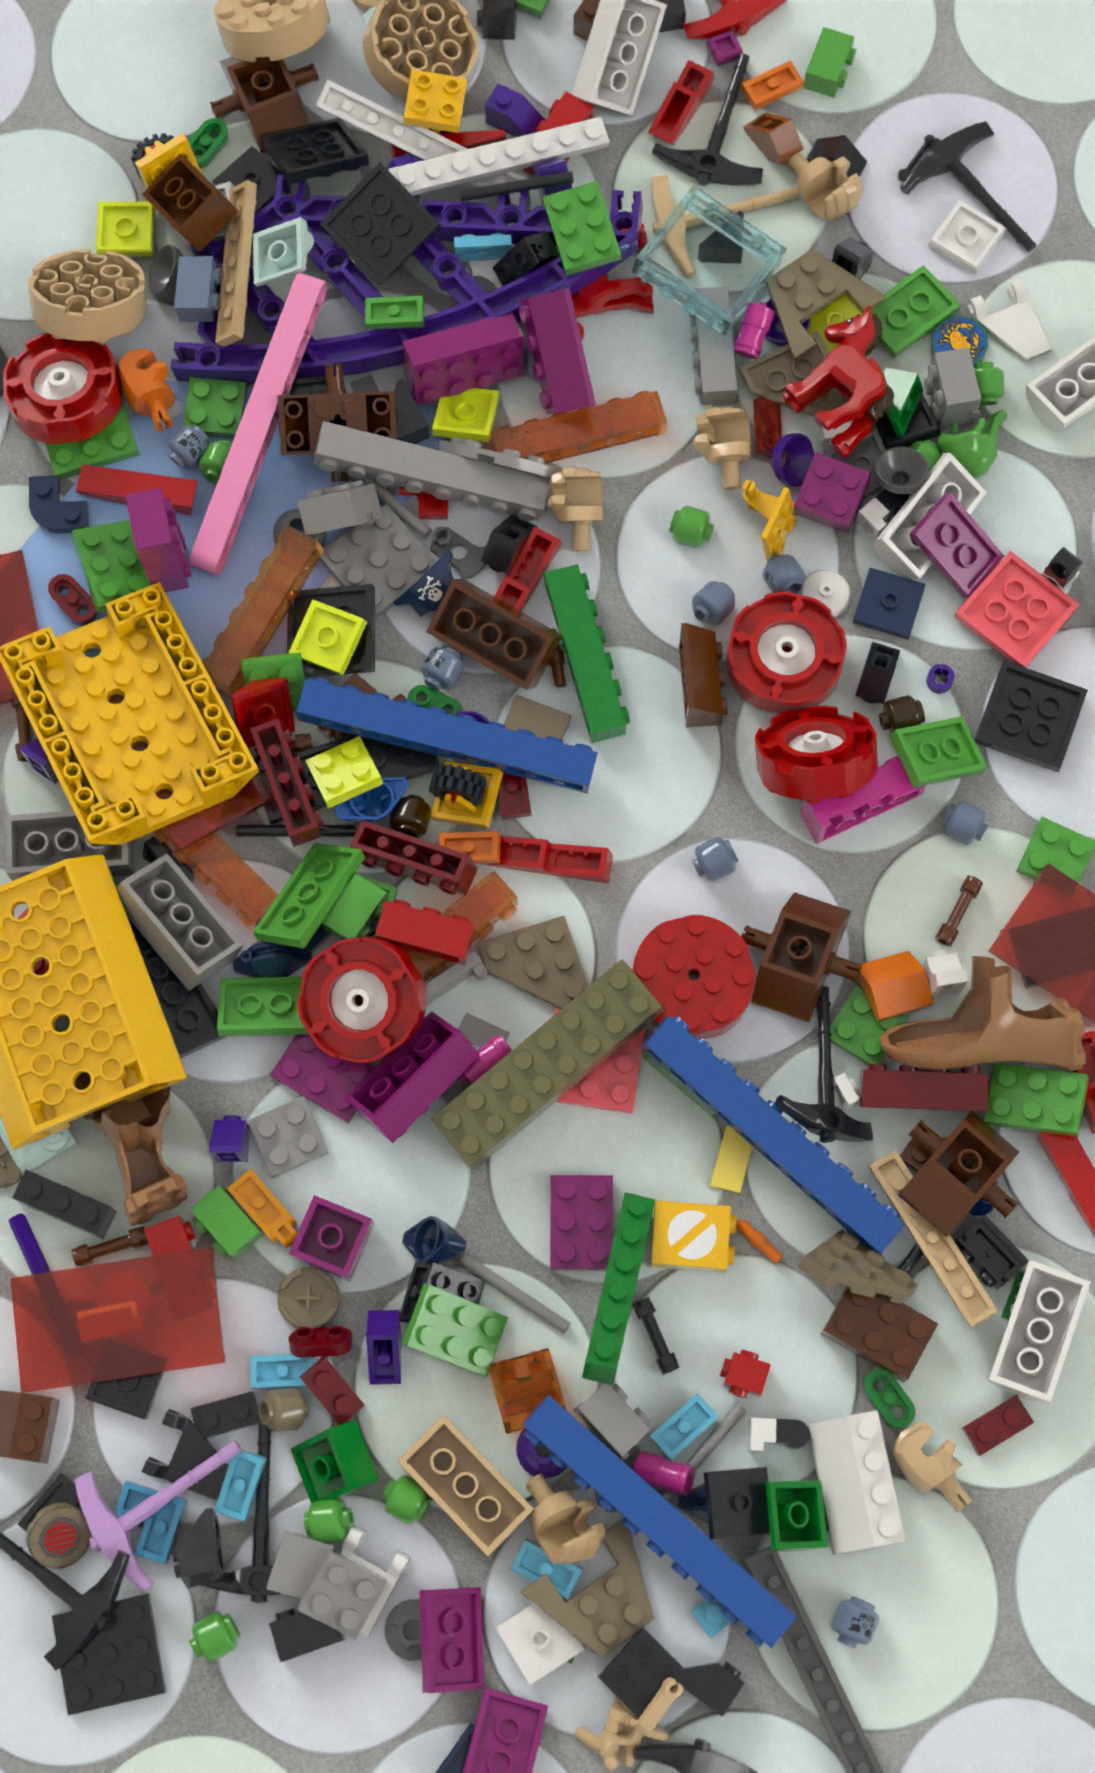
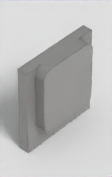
M284 1531L266 1589L302 1599L329 1549L333 1550L334 1545L299 1533Z

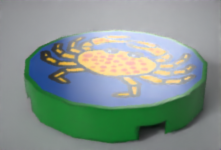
M953 316L943 320L935 328L931 338V352L933 356L937 352L969 347L973 367L976 368V364L983 361L988 349V336L978 322L965 316Z

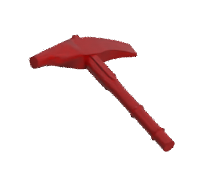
M720 0L723 7L718 12L705 19L683 24L687 39L712 38L730 30L734 34L738 33V35L743 36L750 30V27L761 21L787 0Z

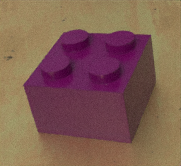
M815 452L794 503L795 514L849 534L870 483V472Z
M314 1195L289 1255L293 1259L350 1282L375 1223L372 1218Z

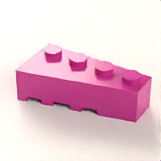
M896 756L878 767L874 778L867 785L853 792L850 797L826 798L813 804L807 803L804 800L800 815L815 843L819 844L922 795L926 785L913 788L899 756Z

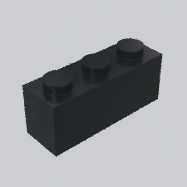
M27 1169L12 1197L20 1204L104 1240L117 1212L109 1205Z

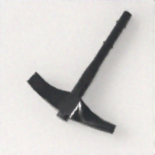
M740 54L736 66L733 68L734 72L707 148L678 150L669 149L656 143L652 150V154L690 177L696 178L700 185L705 186L709 183L754 185L762 183L763 168L740 165L720 154L735 101L738 99V92L744 74L747 72L746 68L750 59L747 54Z
M987 121L959 130L942 141L937 137L932 140V143L929 145L930 150L900 186L901 191L908 195L921 182L947 173L950 170L967 190L995 216L996 220L1006 227L1009 233L1016 239V242H1019L1028 253L1031 252L1037 244L960 161L964 154L974 145L995 135Z
M823 986L816 1005L819 1048L818 1104L795 1102L783 1095H779L775 1105L806 1130L820 1136V1142L822 1143L835 1140L849 1142L873 1140L870 1122L857 1121L835 1106L834 1075L831 1062V1003L829 1002V987Z
M259 1424L258 1455L267 1459L256 1490L252 1566L225 1573V1580L201 1585L224 1592L251 1595V1602L255 1603L267 1602V1595L282 1594L266 1589L273 1568L268 1566L270 1531L269 1485L271 1480L270 1456L272 1443L271 1431L266 1425Z
M0 1532V1549L9 1555L12 1561L15 1560L35 1576L48 1590L72 1608L62 1637L44 1656L56 1671L70 1661L98 1630L102 1632L111 1624V1617L108 1615L116 1601L130 1554L118 1550L108 1571L96 1585L82 1595L61 1577L40 1565L23 1550V1547H19Z
M700 1738L695 1739L694 1745L687 1743L640 1745L635 1746L633 1749L634 1760L661 1763L673 1767L680 1773H757L744 1763L710 1749L711 1743Z

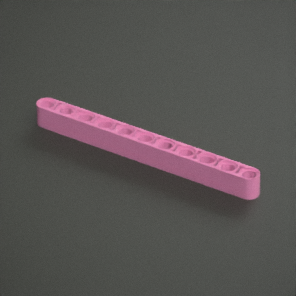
M300 272L295 276L190 555L191 566L217 575L223 570L279 422L278 396L289 395L323 305L328 288L327 281Z

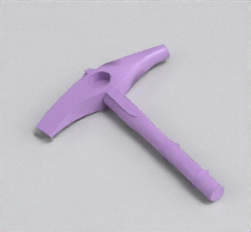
M234 1440L200 1465L189 1470L188 1473L168 1487L147 1498L121 1517L112 1511L102 1499L92 1471L75 1478L78 1499L93 1535L89 1538L91 1547L97 1552L102 1550L112 1563L118 1550L130 1554L124 1575L145 1593L154 1583L143 1572L135 1556L129 1531L156 1513L177 1495L193 1484H198L199 1480L240 1453L242 1450L239 1444Z

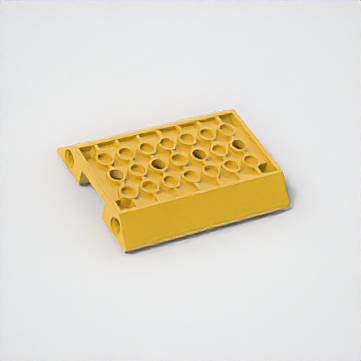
M160 582L106 603L107 617L55 637L49 626L0 646V662L90 844L123 845L234 797L259 772L253 757ZM92 648L101 651L98 656L93 658L85 655ZM116 694L124 697V700L119 704H112L108 701L111 696ZM139 741L148 743V747L143 751H135L132 748ZM162 789H169L173 792L172 796L168 799H160L156 795Z
M100 854L68 858L1 885L0 1116L12 1150L19 1149L72 1127L70 1121L123 1099L133 1102L188 1079L105 856ZM19 904H27L29 907L27 916L22 919H16L14 916L15 908ZM42 959L48 960V971L43 975H36L34 971L35 964ZM61 1016H68L70 1019L69 1028L64 1032H57L55 1029L56 1020ZM82 1073H88L91 1077L90 1085L86 1089L79 1090L76 1087V1078Z

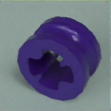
M945 664L933 666L929 670L926 679L928 688L938 694L949 691L954 682V672ZM936 673L939 676L941 674L946 676L945 684H942V681H940V684L934 681Z

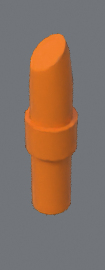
M746 1220L736 1221V1227L749 1240V1243L757 1250L759 1249L775 1265L783 1258L784 1255L767 1240L768 1238L763 1233L758 1232Z

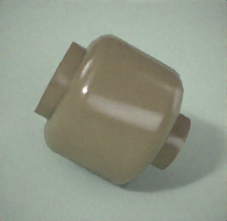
M297 1389L271 1390L259 1404L260 1420L272 1432L297 1430L302 1426L304 1418H307L309 1414L308 1402L306 1399H303Z

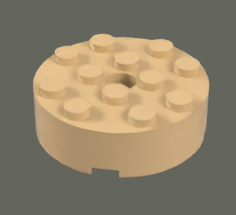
M218 0L214 10V16L226 52L236 59L248 62H255L256 57L269 56L270 61H276L296 55L317 43L326 33L325 26L330 23L325 0Z
M381 0L372 14L363 36L365 61L375 80L387 92L398 99L406 101L411 69L467 78L474 68L479 51L478 34L468 19V12L457 0Z
M91 249L62 252L37 264L33 268L31 279H28L33 320L41 329L52 334V337L56 339L104 343L109 338L133 332L134 328L142 322L146 315L147 304L143 270L135 261L119 253L107 251L106 255L91 254Z

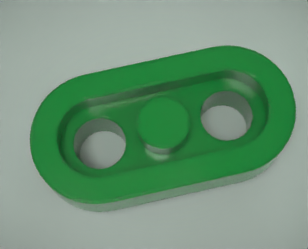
M211 118L204 121L188 140L194 155H202V157L196 158L200 169L208 166L228 141L227 126L220 119ZM213 135H219L217 138H211Z
M427 685L415 686L408 693L407 700L416 702L418 707L430 709V707L451 708L454 711L450 715L463 712L462 705L458 700ZM420 695H424L427 697V700L425 702H418L417 698Z
M874 1369L869 1372L864 1378L863 1390L883 1420L893 1428H904L911 1424L915 1417V1407L894 1376L885 1369ZM875 1380H881L884 1383L883 1391L878 1392L874 1389L873 1383ZM895 1406L902 1408L903 1416L901 1418L893 1416L892 1409Z

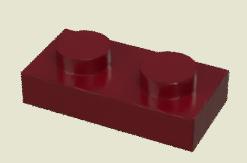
M503 773L498 791L502 820L532 816L526 778Z
M322 1356L299 1376L339 1425L346 1423L365 1406L325 1356Z
M1015 1395L962 1427V1430L978 1456H981L1027 1428L1034 1421L1018 1395Z

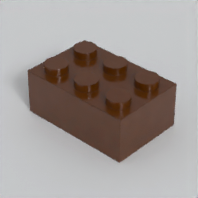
M181 153L142 193L154 208L199 252L212 241L214 236L239 211Z
M846 1286L820 1334L879 1369L889 1371L902 1382L907 1381L938 1323L904 1303L890 1302L887 1295L876 1293L874 1298L851 1293L850 1287Z

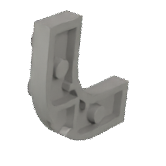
M452 437L451 442L439 441V451L546 478H551V475L554 474L555 467L545 465V459L528 455V459L520 458L521 452L504 448L503 453L482 449V443L469 439L464 440Z

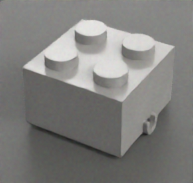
M969 347L934 353L932 363L928 365V376L924 378V389L926 395L931 396L932 404L930 409L940 429H952L954 423L958 427L973 425L974 419L980 416L978 408L982 399Z
M363 480L307 492L308 498L297 501L305 536L312 534L320 535L321 532L355 526L366 522L373 524L376 519L382 518L375 484L364 485Z
M616 1383L612 1386L603 1384L584 1403L581 1402L574 1409V1412L578 1411L582 1418L624 1462L630 1456L628 1453L651 1431L647 1426L651 1421L638 1407L634 1411L626 1403L628 1400L627 1394Z

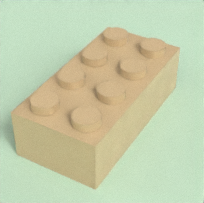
M445 1415L398 1460L399 1464L488 1557L534 1511V1508Z

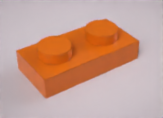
M790 60L742 83L741 90L756 111L802 89L804 81Z
M499 831L439 833L440 846L470 855L475 864L500 863L501 834Z

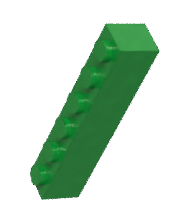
M578 564L545 572L544 585L558 632L563 635L561 642L591 743L625 735L626 724L630 723L629 714L626 706H620L618 697L622 696L618 679L613 680L610 670L614 669L610 652L605 653L602 643H606L602 626H596L594 617L598 616L595 601L594 599L589 600L586 591L590 590L586 573L581 574Z
M627 1192L624 1194L582 1374L584 1379L614 1385L656 1199Z

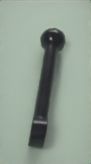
M930 134L924 138V144L907 167L899 171L898 179L900 181H905L913 166L932 143V140L935 139L933 135Z

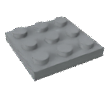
M387 503L380 507L382 518L376 519L373 524L366 522L354 526L318 553V558L341 586L374 585L375 619L395 605L393 602L436 563Z

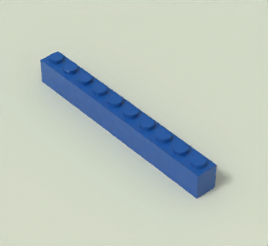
M306 678L296 711L298 721L472 765L498 768L503 773L588 794L598 752L592 751V747L585 744H575V746L564 744V741L557 737L547 736L546 739L536 737L529 730L517 729V731L505 729V726L501 723L488 722V724L477 722L476 718L470 715L460 714L459 717L449 715L446 710L438 707L426 709L418 707L416 702L410 700L398 702L390 700L389 696L382 693L373 692L372 695L362 693L359 688L351 685H343V688L331 685L330 681L323 678H314V680Z
M671 1016L664 1018L640 1047L844 1229L857 1236L860 1242L870 1250L882 1254L905 1226L898 1220L900 1214L888 1204L883 1206L875 1199L877 1194L864 1183L859 1185L851 1178L853 1172L840 1162L838 1164L833 1162L828 1157L830 1152L819 1142L813 1144L805 1137L807 1132L801 1125L795 1121L790 1123L782 1116L783 1111L773 1101L768 1100L766 1102L758 1095L760 1090L754 1083L748 1079L744 1081L735 1074L737 1069L724 1058L719 1060L712 1054V1046L700 1037L698 1039L693 1037L688 1032L690 1027L677 1016L674 1019Z
M546 1395L521 1424L527 1429L523 1435L536 1447L543 1443L551 1451L547 1457L561 1469L565 1465L576 1473L572 1479L585 1491L592 1487L600 1495L596 1501L606 1510L612 1513L616 1509L625 1517L621 1523L635 1536L641 1531L649 1539L646 1545L661 1558L665 1553L674 1561L671 1568L684 1580L690 1575L699 1584L696 1590L709 1602L714 1598L724 1606L720 1612L733 1624L740 1620L749 1628L745 1634L759 1647L765 1643L772 1648L797 1618L551 1396Z

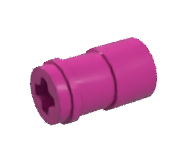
M748 303L741 323L740 333L734 343V352L749 359H757L758 355L761 354L765 335L769 331L775 314L772 309L766 307V303Z
M499 1034L489 1038V1041L477 1050L480 1056L469 1069L458 1077L462 1084L466 1081L470 1085L473 1084L512 1051Z
M641 1451L636 1461L632 1463L633 1471L653 1488H662L672 1491L676 1495L682 1494L686 1496L692 1489L695 1469L689 1466V1464L670 1461L666 1457Z

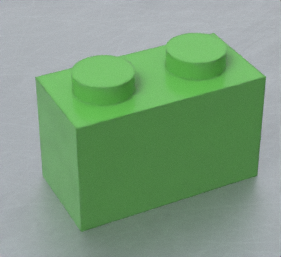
M823 27L806 70L804 89L835 98L838 88L843 89L848 77V72L845 69L847 65L852 66L857 49L853 48L855 36Z
M356 873L323 920L324 930L339 940L369 937L372 932L370 926L376 918L380 919L384 903L389 900L387 892Z
M220 1185L214 1188L191 1209V1212L196 1216L192 1222L203 1235L208 1231L216 1239L212 1245L223 1258L229 1254L236 1260L263 1236Z

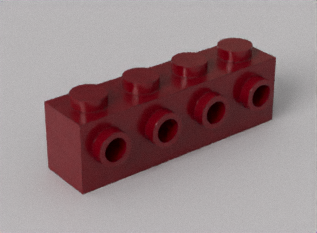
M279 718L250 728L293 847L322 837L319 827L324 826L319 810H312L309 800L314 799L309 783H302L299 773L304 772L299 756H292L289 747L293 746L294 742L289 729H282Z
M364 820L361 821L350 845V848L361 849L366 858L362 865L369 868H375V866L385 868L387 873L396 877H401L402 874L412 877L411 879L414 882L423 886H428L429 883L439 886L438 888L441 891L450 895H455L456 892L467 895L478 870V867L468 854Z
M868 1064V1070H860L859 1107L988 1111V1074H980L979 1067L961 1068V1073L949 1072V1069L923 1072L918 1071L917 1067L899 1065V1071L887 1070V1064Z

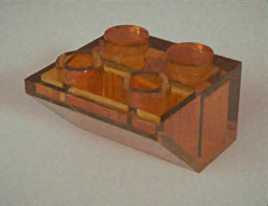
M549 1348L491 1364L489 1372L506 1434L526 1429L521 1424L546 1395L551 1396L566 1410Z

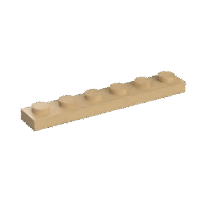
M250 180L231 188L229 194V201L239 211L226 226L215 342L223 347L243 339L245 331L244 321L247 307V288L250 278L249 267L252 254L254 212L257 201V184Z
M895 1150L869 1165V1169L895 1210L900 1214L901 1220L969 1328L971 1329L997 1314V1308L950 1234L945 1237L898 1196L913 1178L898 1152Z

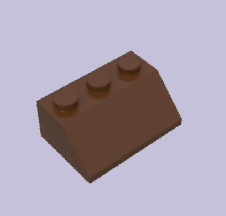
M681 623L679 655L686 727L721 725L723 715L728 714L727 698L721 697L720 687H725L724 669H719L718 659H722V643L716 642L715 631L689 623Z

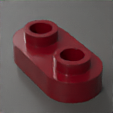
M59 574L51 579L48 585V592L52 600L75 624L84 626L95 621L98 612L92 597L72 576ZM63 589H69L68 594H60ZM88 609L87 614L79 615L80 610Z
M339 1325L316 1329L300 1327L289 1336L290 1352L297 1357L340 1356L348 1353L353 1347L351 1331Z

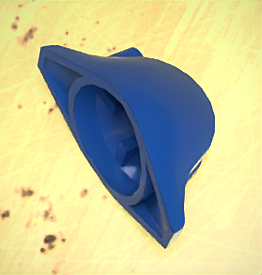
M383 777L382 785L340 803L334 810L339 820L354 821L357 824H360L362 820L370 823L379 822L388 817L408 789L409 783L405 777Z

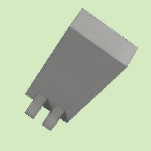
M475 951L468 955L466 966L456 963L425 984L427 1005L473 974L480 981L486 979L487 969Z

